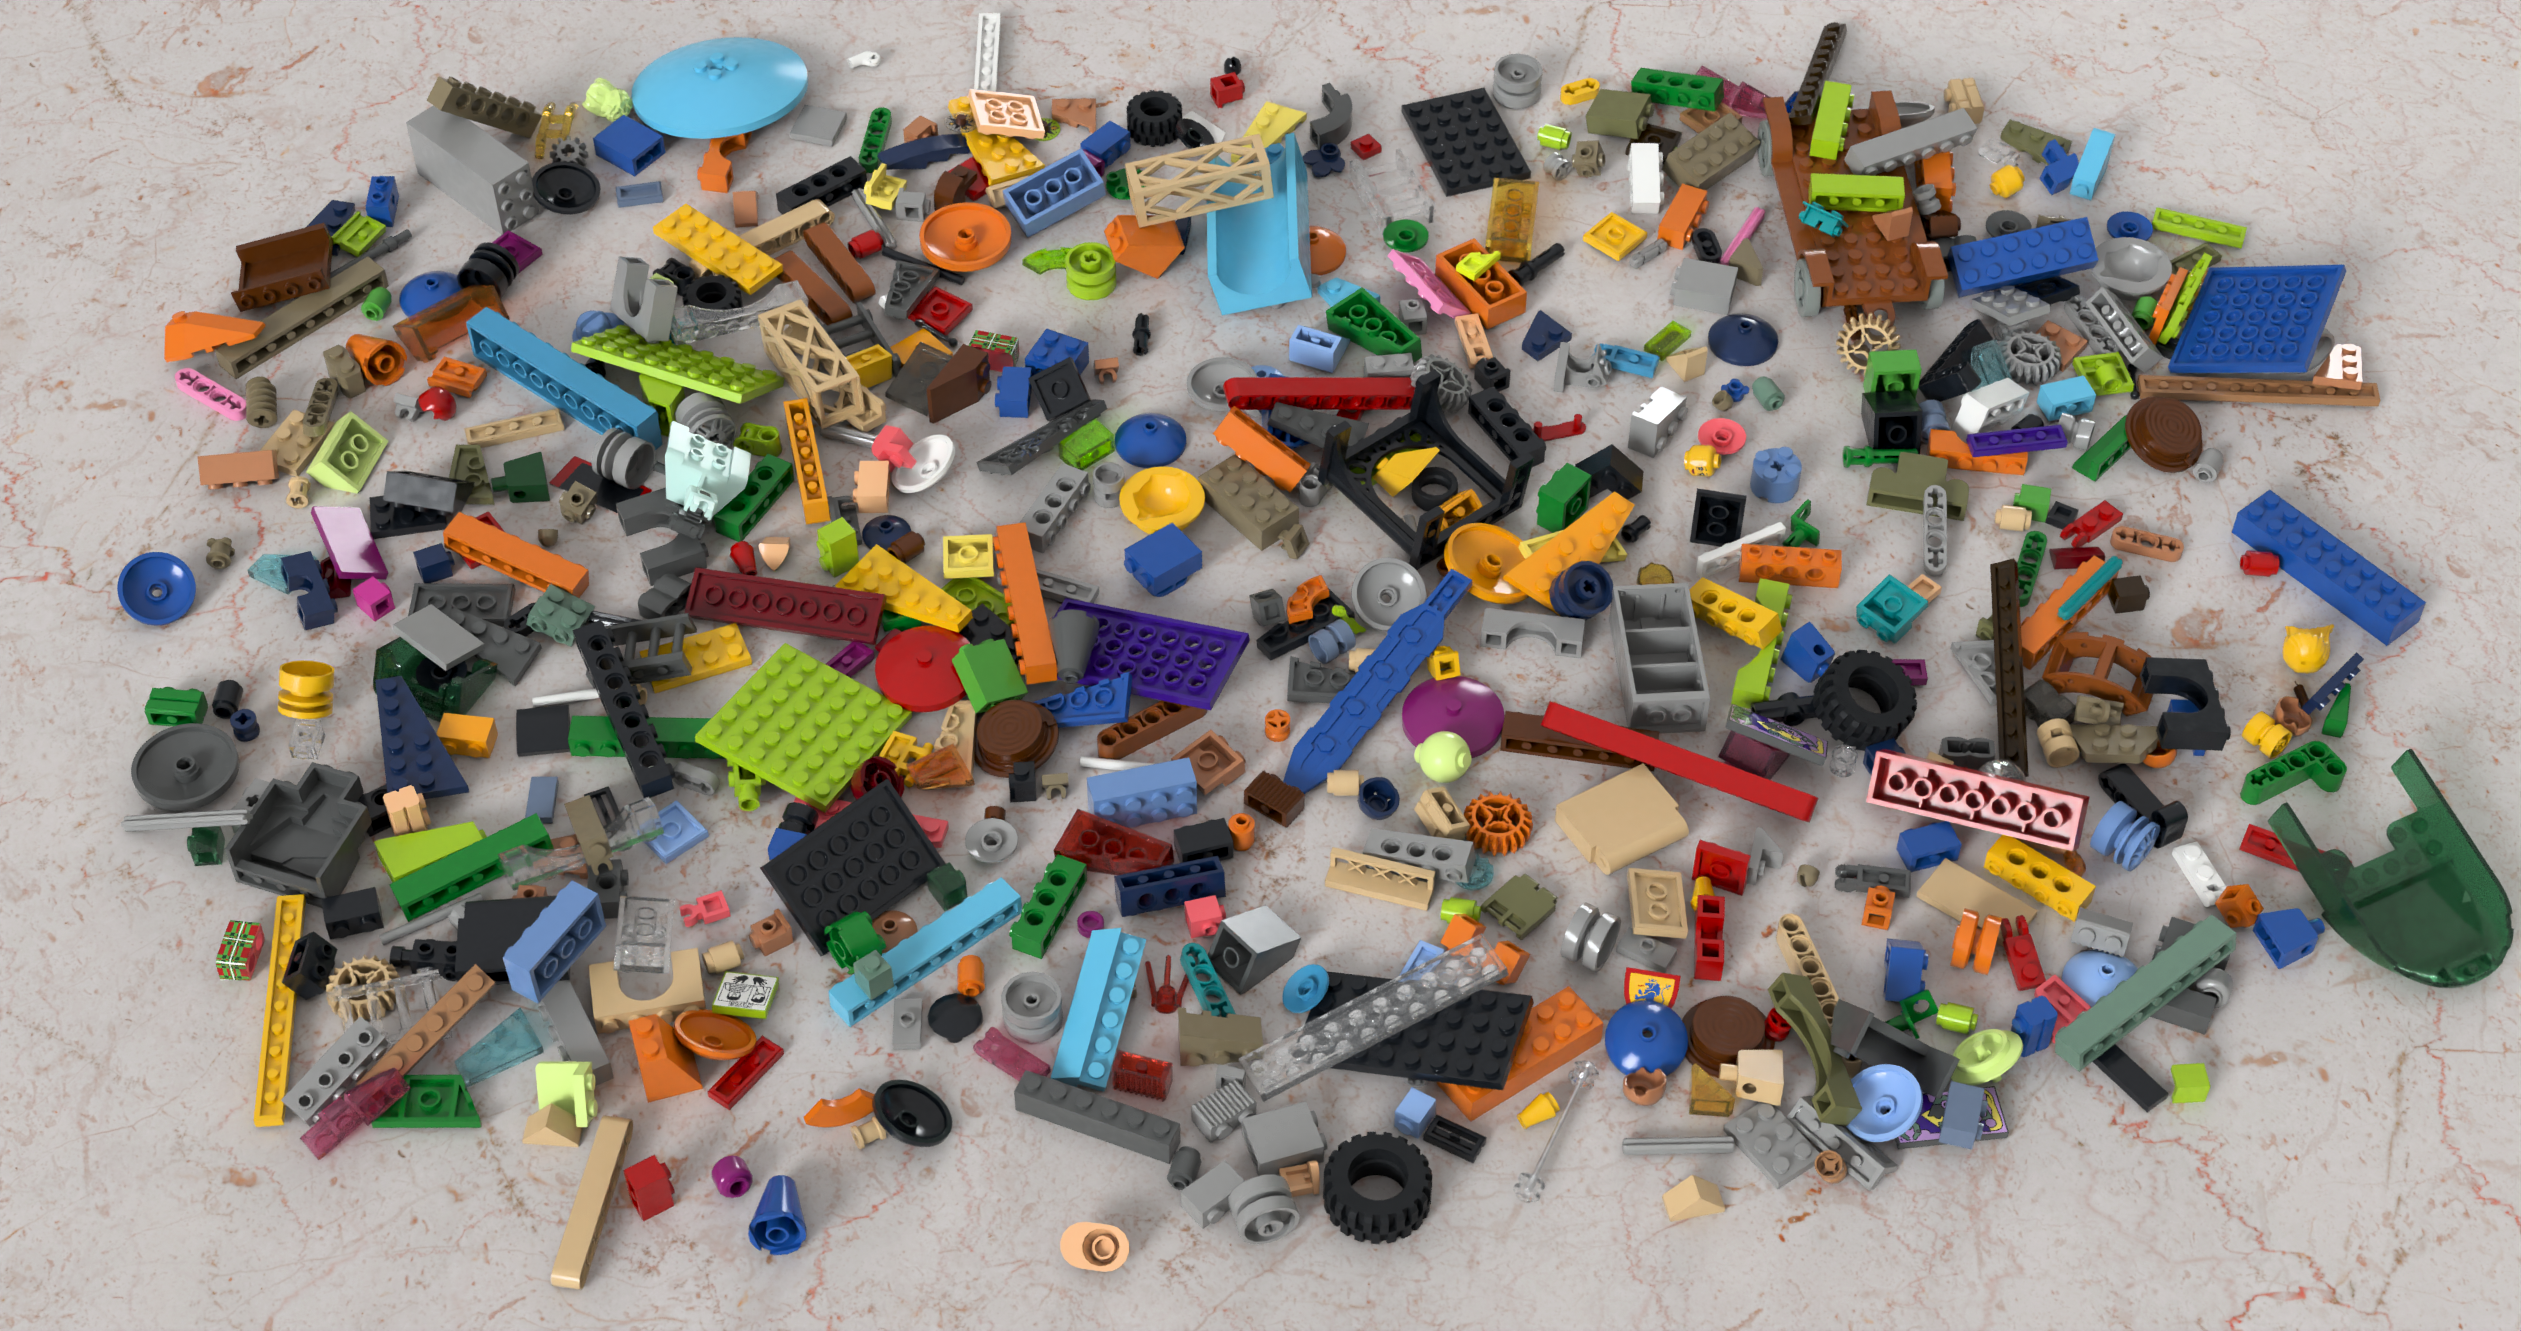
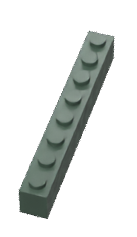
M2212 914L2204 921L2197 922L2190 932L2184 936H2179L2168 949L2160 951L2150 963L2139 967L2132 977L2126 981H2121L2110 994L2099 998L2092 1008L2081 1012L2076 1020L2067 1027H2062L2055 1035V1053L2080 1072L2235 951L2236 932Z

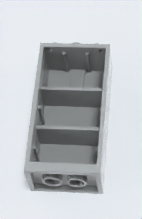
M434 105L406 122L418 174L502 235L508 230L512 231L539 214L533 194L534 188L529 163L466 118L440 111Z
M1688 583L1613 586L1609 622L1627 726L1629 728L1658 731L1659 734L1705 731L1710 694Z

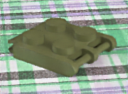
M1523 874L1520 878L1515 875L1481 905V911L1491 914L1498 920V924L1502 927L1507 926L1516 933L1518 939L1523 940L1555 912L1556 899L1558 897L1544 887L1538 890L1540 884L1527 874Z

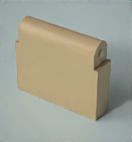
M1644 763L1556 805L1555 822L1589 864L1595 862L1606 875L1622 869L1689 835L1687 823L1678 812L1679 805Z

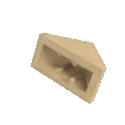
M1706 346L1684 349L1665 358L1681 379L1686 382L1705 374L1708 350Z
M551 1103L527 1118L522 1142L523 1144L579 1147L583 1127H577L576 1116Z
M1693 1174L1662 1195L1670 1222L1725 1212V1206L1718 1186Z

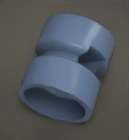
M1926 400L1918 404L1923 411L1921 441L1924 444H1928L1931 429L1951 431L1941 402Z
M1337 619L1328 624L1325 629H1320L1308 637V643L1316 659L1323 664H1327L1337 658L1339 654H1344L1356 646V639L1349 625L1344 620Z

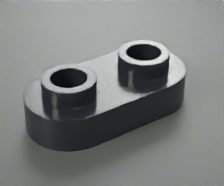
M1706 228L1695 230L1692 236V245L1698 259L1719 264L1722 257V249L1715 233Z

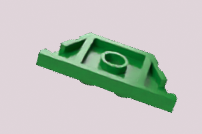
M405 1075L399 1082L397 1089L385 1100L386 1106L380 1114L374 1115L371 1119L373 1128H481L482 1126L479 1114L467 1091L462 1075Z

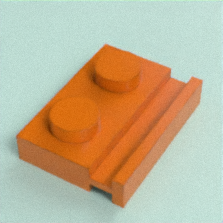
M443 357L433 370V375L428 377L427 381L431 387L440 386L451 393L471 398V393L473 390H477L486 378L487 372L485 368Z

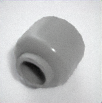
M2213 967L2197 979L2194 991L2217 998L2214 1008H2219L2229 1001L2233 989V981L2226 971Z

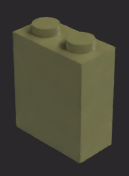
M1600 89L1586 114L1588 133L1638 139L1642 131H1645L1647 121L1654 114V104H1651V95Z

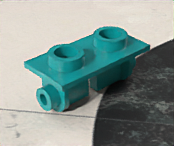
M1803 201L1806 210L1801 211L1799 214V219L1803 224L1816 229L1819 223L1822 222L1819 230L1832 237H1839L1841 235V226L1849 227L1843 220L1844 216L1833 210L1829 213L1824 210L1825 208L1816 202L1809 204Z

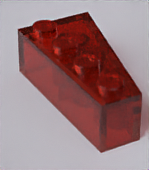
M1080 809L1076 810L1053 850L1055 857L1059 854L1085 863L1087 871L1112 875H1122L1173 865L1175 861L1172 844Z

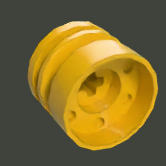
M302 660L287 662L280 666L279 686L283 689L278 694V699L280 700L278 701V712L282 715L298 719H317L332 714L333 703L331 702L333 701V693L329 690L334 688V668L331 665Z

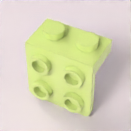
M539 1062L535 1068L539 1110L552 1103L568 1113L576 1115L577 1127H588L598 1112V1104L594 1096L596 1079L592 1072V1062Z

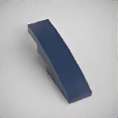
M961 133L946 134L903 143L879 152L877 157L882 163L887 164V170L926 169L928 162L948 161L950 154H969L970 149L966 143L967 139Z

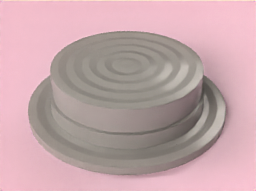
M2130 237L2114 238L2098 245L2096 252L2099 261L2091 269L2100 287L2103 286L2117 295L2119 299L2136 301L2140 297L2151 296L2168 283L2172 273L2170 259L2163 250L2148 241Z

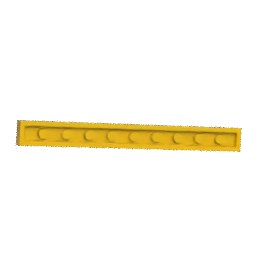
M304 894L277 896L253 1120L256 1127L284 1125L286 1105L281 1099L288 1091L297 993L284 985L282 980L294 943L303 937L306 908Z

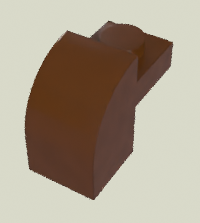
M959 164L951 172L944 171L934 191L935 211L951 204L965 203V191L978 179L977 172Z

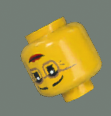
M1693 445L1689 451L1685 452V469L1689 470L1692 476L1710 477L1714 475L1716 468L1721 467V455L1717 454L1715 447L1712 445Z

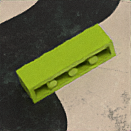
M1825 81L1809 156L1836 160L1838 151L1843 152L1845 138H1841V136L1846 137L1848 123L1845 122H1849L1851 109H1848V107L1852 108L1855 96L1850 94L1852 85Z
M1811 173L1808 190L1809 204L1816 202L1825 208L1824 210L1888 212L1903 209L1905 198L1903 177Z

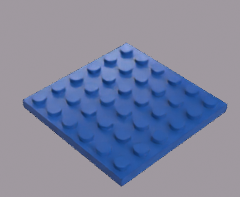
M2345 265L2209 268L2168 365L2170 373L2307 372L2347 272Z

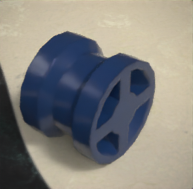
M238 710L231 716L230 723L237 740L248 742L257 738L260 733V727L257 723L256 714L252 710Z

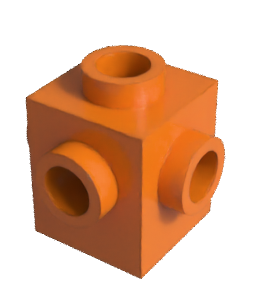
M2249 884L2227 886L2215 902L2230 928H2247L2255 924L2258 914H2261L2264 909Z

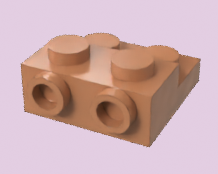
M1212 730L1206 732L1171 758V761L1189 757L1197 781V788L1204 795L1221 783L1225 786L1229 785L1246 772V761L1239 751H1234L1230 748L1226 739L1221 735H1216Z

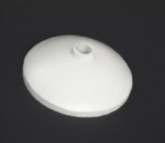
M932 435L912 445L909 453L917 462L912 469L895 467L892 472L893 485L900 492L917 493L938 483L953 463L955 456L954 443L945 435Z

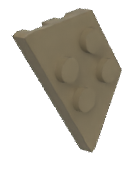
M2069 724L2082 757L2089 763L2140 764L2148 753L2153 752L2157 748V741L2159 740L2156 732L2157 726Z

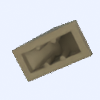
M1745 238L1731 255L1729 266L1738 267L1737 279L1760 286L1763 267L1749 239Z

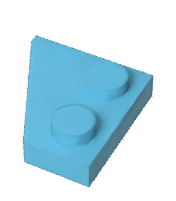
M1336 277L1321 284L1318 287L1317 293L1332 307L1361 287ZM1365 289L1377 301L1380 302L1379 294Z

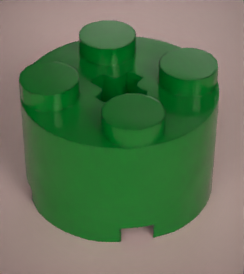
M857 911L852 912L828 925L824 930L825 935L829 933L831 939L826 943L832 957L841 969L847 967L849 969L847 973L850 975L854 974V962L874 950H877L882 956V950L886 949L883 937L876 934L872 927V919L866 911L861 913Z

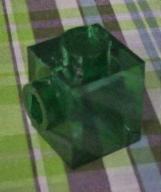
M221 826L192 828L191 836L187 837V848L191 853L195 866L222 864L225 837Z
M950 862L941 867H936L927 874L928 890L944 911L962 903L967 898L965 877L960 870H955Z

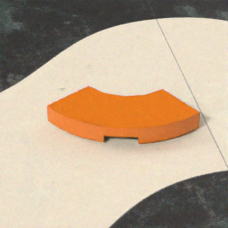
M1322 575L1305 581L1297 587V591L1292 597H1289L1286 608L1289 624L1313 618L1314 606L1322 599L1330 597L1329 589Z
M859 1088L851 1095L841 1099H820L803 1118L807 1125L815 1127H837L855 1122L873 1112L872 1101L874 1094Z

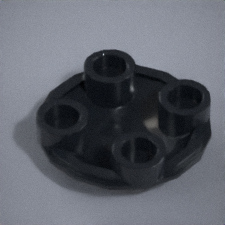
M959 993L944 995L937 999L930 1007L928 1013V1023L936 1034L947 1038L951 1043L960 1042L963 1037L972 1034L983 1022L981 1006L977 1001L968 995Z

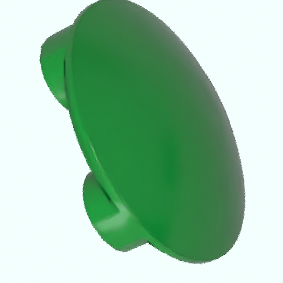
M1126 169L1109 172L1106 176L1107 192L1117 199L1130 200ZM1136 169L1137 174L1142 172V170Z

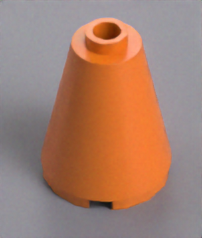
M354 334L348 339L346 349L350 357L359 364L362 373L374 385H391L404 373L403 365L404 361H407V355L404 348L397 342L362 334Z

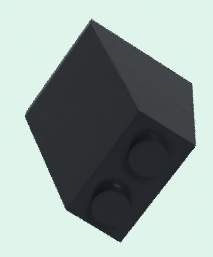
M1909 390L1862 393L1861 416L1868 444L1872 449H1917L1918 454H1920L1923 411Z

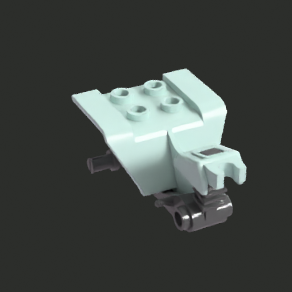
M672 421L665 453V464L656 461L653 467V471L666 475V499L675 502V505L666 504V507L673 511L667 526L671 527V530L690 538L700 539L705 530V525L702 523L710 525L712 517L745 489L748 481L751 453L735 446L731 450L725 445L709 441L699 434L690 433L689 427Z

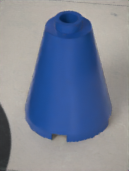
M777 1175L770 1178L749 1225L748 1236L756 1249L760 1251L762 1248L770 1250L772 1255H785L797 1251L801 1247V1243L806 1239L807 1230L795 1181L788 1176Z

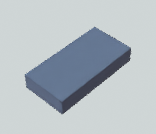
M661 181L615 187L618 208L663 202Z
M531 777L525 818L537 813L542 823H553L559 784L558 777Z

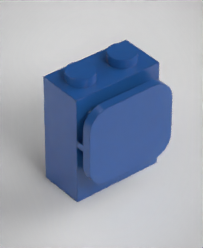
M1173 523L1124 549V566L1126 570L1133 574L1134 578L1151 595L1156 597L1166 596L1186 584L1189 575L1202 569V551Z

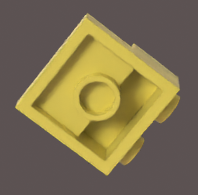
M993 535L943 536L944 579L993 577Z

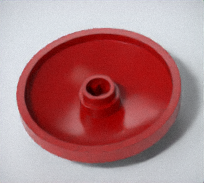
M919 626L897 634L883 646L876 659L875 675L881 693L893 704H899L903 709L913 712H933L954 705L964 698L967 693L952 659L959 653V648L970 644V642L958 632L940 626Z

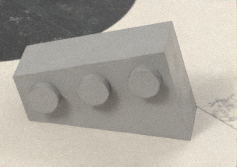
M1660 387L1649 397L1650 403L1648 405L1643 403L1640 406L1642 410L1640 413H1632L1628 448L1654 458L1659 450L1662 451L1665 448L1669 435H1674L1678 422L1685 419L1688 412L1686 407L1687 397Z

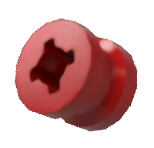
M1775 1007L1769 1011L1767 1019L1764 1021L1765 1036L1775 1042L1784 1041L1792 1027L1776 1011Z

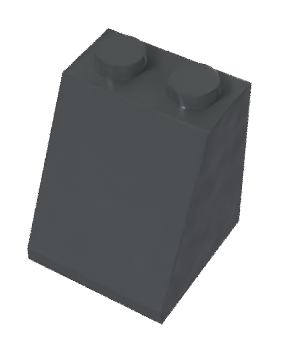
M1264 905L1221 920L1208 957L1215 971L1241 995L1293 959L1302 937L1268 906Z

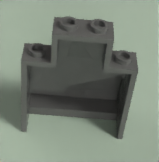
M312 762L297 785L290 781H281L273 778L250 811L253 819H250L248 825L240 826L225 848L236 882L281 896L304 894L307 904L322 908V898L341 895L360 859L358 848L365 839L364 834L372 823L367 806L358 802L364 793L360 777L350 771L344 772L326 764L321 765Z

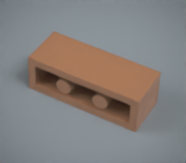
M276 450L197 456L200 485H208V490L221 489L224 483H233V487L248 486V481H257L258 485L273 484L272 479H279Z

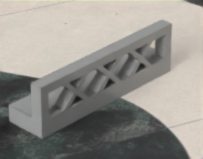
M1813 1096L1800 1097L1786 1117L1822 1151L1831 1150L1838 1153L1847 1165V1172L1868 1190H1874L1884 1174L1894 1173L1898 1167L1895 1162L1871 1142L1856 1137L1846 1126L1820 1122L1811 1100Z

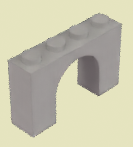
M619 257L610 310L617 315L618 319L623 320L628 327L634 329L636 334L645 338L646 342L657 344L659 341H669L678 287L669 280L647 279L649 264L641 258Z

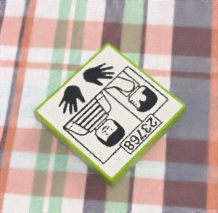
M725 971L712 1004V1013L766 1019L779 986V977Z

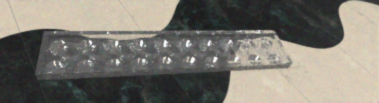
M1481 933L1240 1057L1239 1062L1243 1070H1246V1075L1264 1102L1508 976L1507 968Z

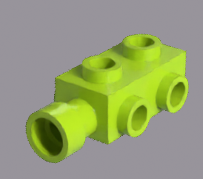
M727 759V767H732V771H728L729 787H734V796L738 797L739 808L743 811L756 810L760 806L761 786L766 785V780Z

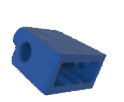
M1809 621L1791 634L1780 660L1806 682L1812 683L1821 677L1830 666L1835 656V651Z
M2298 908L2258 914L2253 927V932L2278 969L2284 968L2311 954L2317 943L2318 935L2325 931L2324 923L2320 918L2308 921L2303 912Z

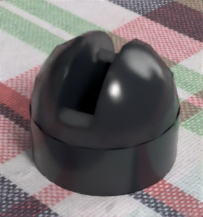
M1236 57L1227 58L1224 63V72L1226 74L1235 72L1236 75L1240 74V60Z

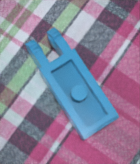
M1600 343L1601 349L1606 350L1607 355L1605 358L1610 361L1611 368L1649 378L1654 377L1660 360L1658 355Z

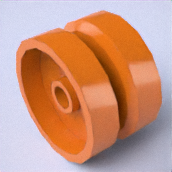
M1964 908L1961 924L1957 925L1952 944L1954 952L1950 966L1964 969L1968 964L1970 954H1974V972L1988 975L2002 917L1988 914L1984 919L1982 930L1977 929L1980 917L1978 911Z

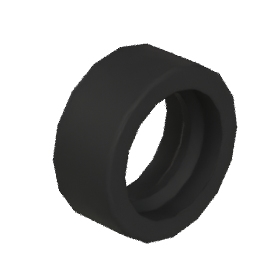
M1427 467L1412 481L1411 494L1413 502L1424 511L1440 506L1458 493L1457 478L1445 468ZM1428 484H1438L1446 487L1449 491L1442 495H1430L1423 492L1421 488Z

